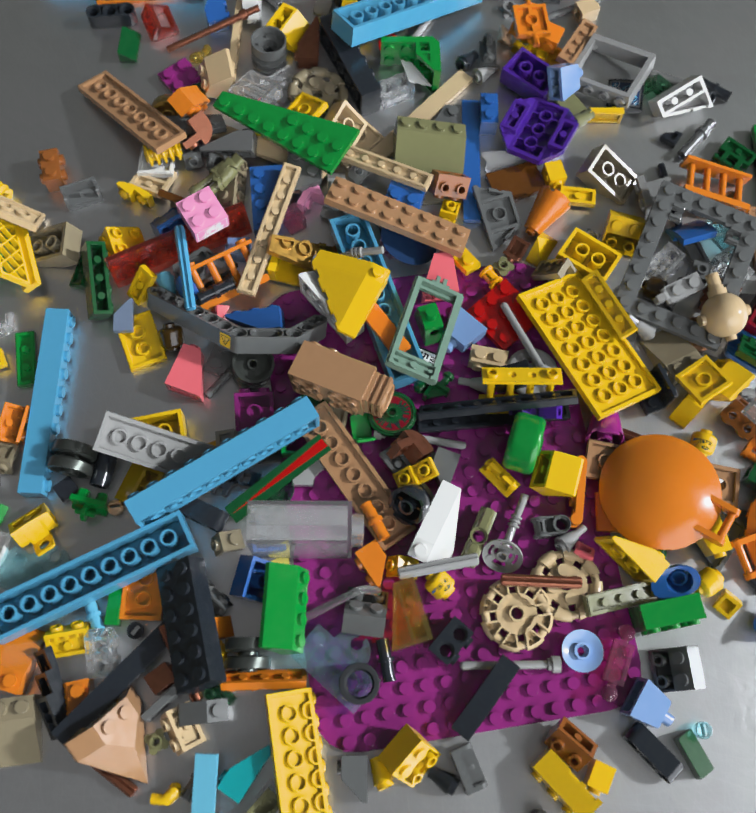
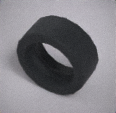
M356 662L349 665L343 670L339 678L341 695L346 701L354 705H364L371 702L379 691L380 680L378 674L372 666L366 663ZM355 671L368 673L372 680L370 692L363 697L353 696L347 688V679Z

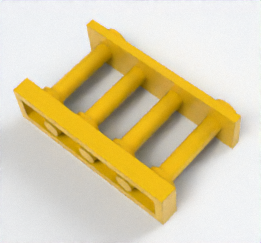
M482 367V384H487L486 394H479V399L516 395L514 394L515 385H526L525 394L533 393L534 385H546L545 392L553 391L554 385H563L561 368ZM495 384H507L506 394H494ZM509 411L486 414H509Z

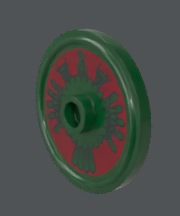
M394 391L390 405L386 412L383 413L382 418L368 413V420L371 427L377 433L386 437H398L404 430H410L414 426L416 407L408 396Z

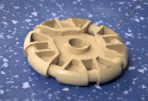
M562 549L559 551H548L537 560V565L535 568H532L530 575H544L542 571L545 568L549 570L547 574L549 576L581 577L583 584L580 589L570 588L568 591L562 588L546 587V594L550 601L558 604L555 609L548 604L538 606V608L542 612H546L549 608L550 612L553 613V619L561 622L585 619L586 614L582 596L603 591V582L600 581L598 575L600 572L593 561L580 558L574 553V549H571L570 552L565 550L563 553L561 552ZM562 558L563 564L557 566L556 559ZM575 561L582 564L579 569L573 566ZM588 576L591 577V580H592V583H591V584H587V578H586V577H588ZM541 592L534 600L536 604L548 603L546 597ZM574 604L576 611L570 612L568 605Z
M498 580L489 587L488 593L484 594L481 599L479 615L482 616V628L491 641L494 640L498 643V647L511 652H519V650L524 649L526 651L532 650L544 641L545 635L550 633L553 625V613L550 612L549 608L543 614L537 615L536 607L548 605L551 601L541 587L538 589L528 586L501 585L500 580ZM509 587H515L516 593L510 594ZM528 590L535 594L532 599L526 595ZM541 592L546 597L548 603L536 604L534 600ZM496 595L502 598L499 603L493 600ZM513 608L521 610V619L517 620L512 617L511 611ZM490 613H496L495 621L490 620ZM535 624L540 627L537 633L532 630ZM501 628L508 633L505 638L498 634ZM524 634L525 640L518 642L517 635Z

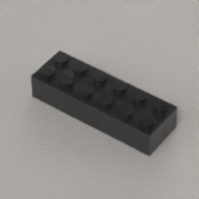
M332 13L318 17L319 41L337 74L344 80L345 88L348 89V94L359 114L364 117L380 111L382 86L379 81H376L373 69L367 65V59L365 55L361 54L359 45L350 47L331 29Z
M187 555L156 569L176 695H193L227 682L204 558Z

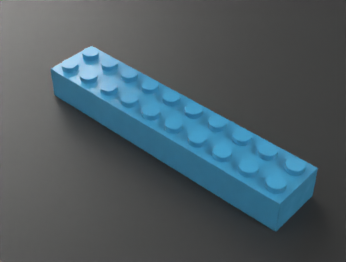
M361 0L333 9L331 29L350 47H354L481 3L483 0Z
M351 214L329 220L330 233L339 254L351 250L353 247H378L369 221ZM382 254L358 258L374 262L388 269ZM389 275L388 282L376 303L397 328L404 308ZM408 321L403 336L409 342L411 348L406 353L424 360ZM365 322L384 374L388 377H393L394 390L414 384L418 379L385 365L389 350Z
M305 396L304 398L298 397L294 399L290 406L277 409L273 413L274 415L269 418H261L256 422L255 426L250 429L248 427L238 432V436L233 439L227 438L223 440L220 446L214 450L210 448L204 451L202 457L184 463L183 468L177 471L176 469L165 475L164 479L149 483L145 490L130 494L124 503L135 523L143 527L171 514L319 427V414L309 398Z
M180 510L175 511L1 593L0 644L4 645L156 572V569L198 552L199 549L184 515Z

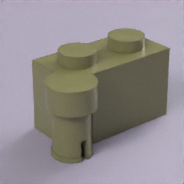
M574 93L565 101L553 100V103L571 111L575 120L579 123L578 129L586 125L589 120L595 118L594 111L591 108L587 109Z

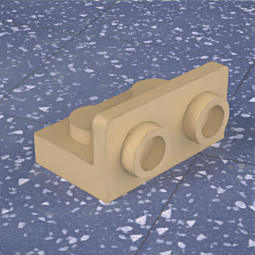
M472 344L467 367L472 368L474 371H481L482 367L507 365L509 351Z
M178 706L160 716L161 727L164 732L168 733L170 738L169 745L172 751L176 752L177 756L206 741L199 724L179 727Z

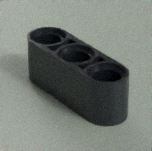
M131 3L90 5L85 11L90 26L94 29L118 28L122 26L132 27L138 23L135 8Z
M198 498L178 509L184 517L217 533L222 532L230 517L225 511Z
M636 721L623 736L625 741L667 783L671 784L684 769L683 764L641 722Z

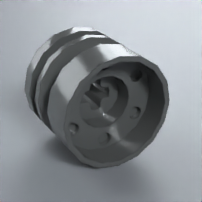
M273 26L257 28L251 35V54L254 68L264 74L281 72L287 64V41L285 34Z

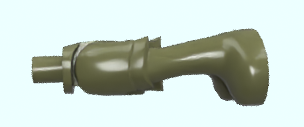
M235 152L231 158L228 156L210 169L211 173L196 185L191 186L188 191L192 195L207 186L210 187L214 195L219 190L223 191L235 178L238 170H241L239 167L245 161Z

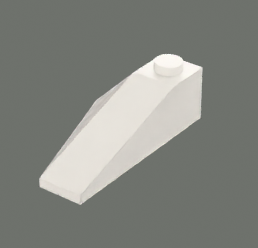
M445 480L442 481L429 507V512L425 516L407 555L423 563L452 557L461 488Z

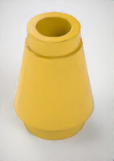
M378 756L370 759L369 762L374 787H377L378 791H382L394 785V777L377 758Z

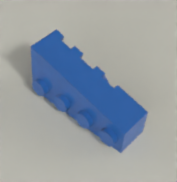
M283 165L249 167L255 238Z

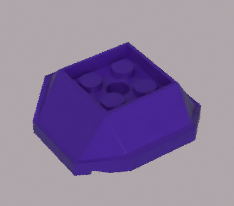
M539 97L523 100L519 98L513 101L499 125V130L507 153L539 166L564 154L578 129L579 123L575 120L571 111L565 107Z

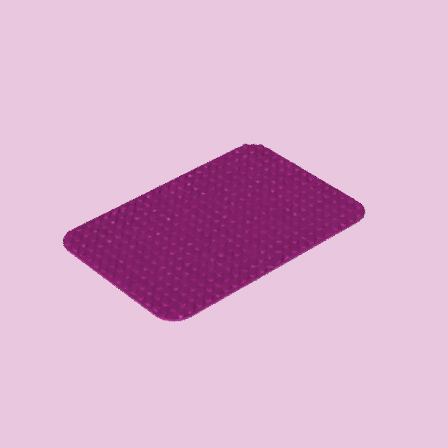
M514 263V269L502 277L503 280L507 279L520 293L549 282L548 280L534 281L531 274L536 268L524 263ZM481 266L480 269L467 276L460 269L456 270L459 293L464 296L461 307L465 311L491 291L489 284L479 277L480 272L487 266ZM428 273L419 274V276L426 278ZM418 275L392 278L403 308L414 278ZM300 290L283 294L271 303V305L280 306L283 310L285 328H291L313 315H321ZM419 290L409 323L418 346L436 353L439 343L424 346L414 314L417 307L436 303L445 328L452 304L446 301L421 303L422 291ZM327 322L326 337L317 343L324 347L334 348L346 356L376 366L377 372L382 375L384 374L365 323L364 332L358 335L355 340L353 339L346 344ZM534 326L526 333L534 348L549 354L555 361L557 368L562 370L561 365ZM486 335L475 343V345L499 349ZM520 339L506 350L509 351L508 360L515 352L525 349ZM471 347L463 353L455 348L451 353L446 352L437 380L440 382L443 378V373L446 371L454 375L453 381L447 385L450 388L447 398L444 396L427 399L424 402L422 400L423 394H418L414 391V384L394 391L408 396L416 407V414H419L420 405L479 399V394L484 393L470 386L459 385L458 379L459 377L469 379L482 377V371H474L472 368L467 367ZM272 354L275 366L270 381L271 389L274 391V412L281 407L286 408L288 404L301 395L293 390L288 376V371L297 354ZM562 370L563 385H555L553 391L576 389L570 378ZM579 399L578 404L569 405L570 420L546 422L541 450H556L574 456H585L587 445L585 443L586 429ZM349 413L345 428L352 437L350 416L353 414ZM415 421L414 426L410 430L418 432L417 421ZM512 426L421 434L466 443L465 449L431 444L435 449L434 452H437L438 447L461 455L451 480V484L461 488L452 557L461 555L481 506L488 507L497 512L484 546L491 540L504 539L509 527V518H512L511 514H514L521 493L529 497L521 516V524L518 525L519 529H516L512 542L520 548L523 554V562L518 570L506 574L530 575L532 568L536 567L537 560L543 554L551 550L557 551L554 546V539L556 537L539 540L533 539L535 534L533 523L530 522V519L538 516L555 515L571 517L570 497L543 496L529 487L533 472L531 474H523L506 469L502 465ZM371 427L372 436H374V429ZM300 437L287 445V451H298L307 443L303 437ZM385 437V439L381 438V440L376 439L374 441L356 443L391 493L397 489L398 486L392 473L379 457V454L390 447L391 443L396 439ZM492 457L520 484L508 498L479 471L484 466V463ZM282 458L281 463L284 462L287 458ZM323 470L316 476L313 487L293 486V480L284 486L294 565H299L309 570L310 576L307 591L308 603L306 606L307 623L304 634L309 687H312V692L316 696L314 708L315 714L319 717L318 731L330 745L344 752H366L384 749L405 724L415 729L427 741L461 736L451 726L491 671L462 670L459 665L463 661H498L502 654L511 661L547 660L551 656L561 657V673H552L547 671V669H519L475 733L557 720L564 716L569 718L613 710L624 704L636 678L641 677V662L628 608L586 617L582 620L574 619L572 622H561L553 619L550 633L545 635L544 641L538 647L526 651V649L519 650V652L504 650L498 647V643L494 640L491 641L487 637L481 625L482 616L479 615L481 599L484 594L488 593L489 587L500 580V576L503 574L492 570L486 565L482 552L479 556V564L474 569L465 567L446 571L455 581L453 586L455 590L445 600L443 598L435 599L425 589L426 575L418 576L415 580H401L399 577H386V567H384L381 586L379 589H376L375 586L370 587L365 579L367 574L363 569L359 570L354 562L356 558L355 552L373 541L374 538L327 471ZM433 478L425 482V484L435 496L439 487ZM586 478L583 521L581 524L586 526L587 531L577 541L595 549L593 562L600 572L598 575L600 581L603 582V591L622 587L618 564L593 540L595 537L611 536V534L608 532H596L595 492H599V484L597 480ZM423 520L418 524H414L417 527L416 530L384 552L387 556L386 562L388 556L403 555L411 557L407 553ZM556 522V527L558 529H565V525L563 524V522ZM570 528V529L567 531V533L570 532V531H574L576 528H574V529H571V528ZM473 534L475 541L481 542L483 540L481 534ZM494 545L490 546V548L488 549V554L491 553L492 547ZM518 555L515 556L513 564L518 560ZM496 558L493 560L496 564L505 566V562H500ZM562 558L556 559L557 566L563 564ZM575 561L573 564V566L577 567L578 569L582 565L577 561ZM544 568L542 573L544 575H547L549 573V570ZM590 576L586 577V578H587V584H591V583H592L591 577H590ZM348 587L389 592L383 638L389 637L391 656H394V661L392 662L396 681L383 683L381 665L378 664L377 660L379 659V654L375 641L383 638L341 633ZM509 587L510 594L516 593L515 587ZM541 587L547 593L546 587ZM562 588L566 591L570 590V588ZM529 590L527 591L526 595L532 599L533 593ZM496 595L493 600L499 603L502 598ZM553 601L551 602V606L556 609L558 604ZM574 604L568 605L570 612L576 611ZM536 607L537 615L543 614V612L538 607ZM513 608L511 615L514 619L518 620L521 619L522 612L519 608ZM490 613V620H491V621H495V620H496V619H495V614H496V613ZM456 616L474 632L471 636L473 642L467 649L462 647L458 652L460 658L453 666L449 664L445 667L427 649L451 619ZM535 624L532 630L537 633L540 627ZM501 628L498 634L505 638L508 633ZM455 629L453 631V636L456 640L460 641L463 639L464 634L461 630ZM580 629L594 633L600 639L604 650L601 664L595 670L586 673L571 669L565 663L561 652L565 637L572 631ZM524 634L517 635L518 642L525 640ZM442 645L440 647V654L444 657H449L451 653L450 648ZM579 647L577 652L582 656L584 650ZM356 662L372 666L380 680L379 691L376 697L364 705H354L346 701L339 689V678L343 670ZM364 671L351 673L347 679L348 691L355 697L367 695L372 688L371 677Z

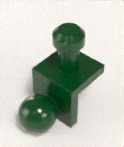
M446 371L443 373V378L440 382L437 381L435 385H429V387L427 383L417 380L413 385L414 391L418 394H423L422 400L424 402L427 399L444 396L447 398L450 391L447 385L453 381L454 375Z

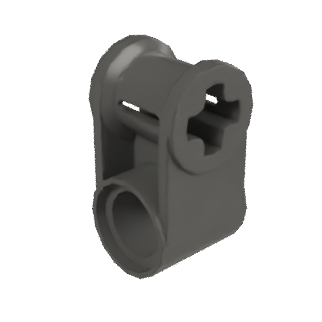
M565 515L538 516L530 519L534 528V540L561 536L567 533L571 527V521ZM557 521L563 522L565 525L564 530L556 527Z

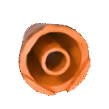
M543 185L540 188L524 225L525 232L532 237L543 233L571 207V205H568L569 199L557 189L554 191L549 190L550 186Z

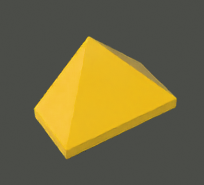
M545 233L540 234L525 261L537 267L542 260L548 259L558 241Z

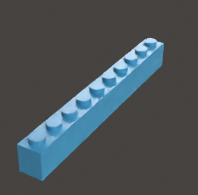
M46 308L17 489V493L23 497L48 498V492L52 489L50 478L53 471L47 468L49 457L55 454L52 451V447L57 435L60 433L59 416H62L63 413L61 403L62 398L65 397L64 382L68 378L67 362H70L71 358L69 348L73 343L72 327H75L76 324L75 316H73L69 309Z

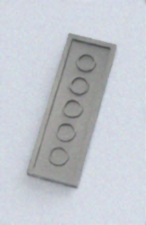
M107 410L93 450L168 473L176 469L177 471L183 468L184 463L191 459L196 460L202 457L204 451L210 448L214 450L217 446Z

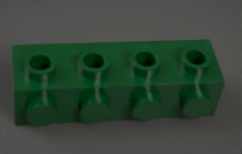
M86 241L81 247L88 320H107L114 312V306L111 301L112 287L109 282L110 269L107 264L108 251L104 241Z

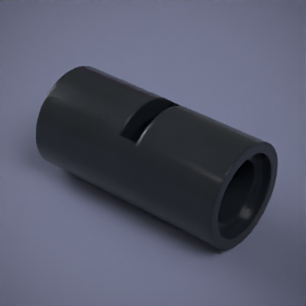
M98 452L89 485L100 489H109L118 458Z

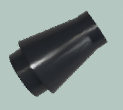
M473 50L458 56L455 61L458 71L461 69L467 72L475 61L479 59L478 52Z
M436 766L431 768L427 776L446 795L450 794L451 796H453L461 781L457 778V775Z

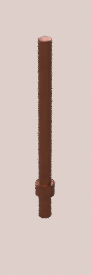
M257 4L246 10L245 8L238 11L239 13L166 46L169 53L237 21H244L249 18L248 16L259 12V6Z

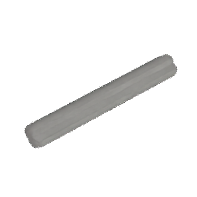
M477 553L399 567L398 576L399 579L403 580L475 566L479 564V557Z

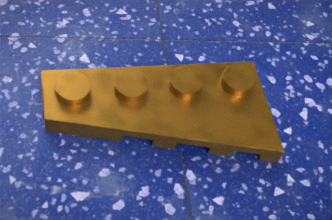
M275 234L269 237L266 249L267 254L308 271H314L311 266V259L320 249L339 254L335 245L332 247L327 246L325 243H310L309 240L299 241L292 237Z

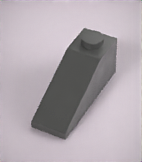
M251 129L236 130L200 147V151L205 158H209L210 152L231 153V156L236 152L242 158H256L258 138Z

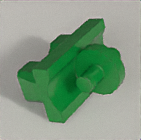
M80 488L76 494L71 493L69 500L72 501V509L75 510L76 514H80L81 521L86 522L89 517L95 518L96 515L107 517L109 513L107 511L108 494L99 492L94 499L90 498L91 492L85 488Z

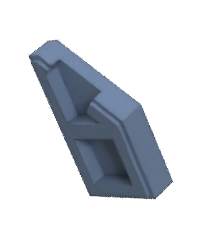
M133 298L128 299L113 314V332L115 334L134 333Z

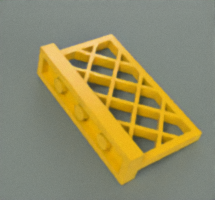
M0 218V231L4 234L3 236L0 233V253L6 258L4 259L0 255V277L21 285L23 292L30 293L41 285V280L28 229L19 225L16 226Z

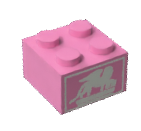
M209 186L175 203L179 215L197 243L230 225L228 215Z

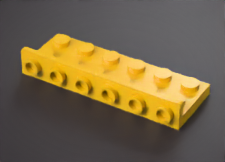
M312 687L264 695L279 813H332V808L328 805L327 799L329 786L324 778L326 765L321 757L322 739L318 736L319 717L315 714L316 696L312 692Z

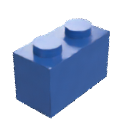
M481 93L479 99L480 135H496L499 124L498 93Z

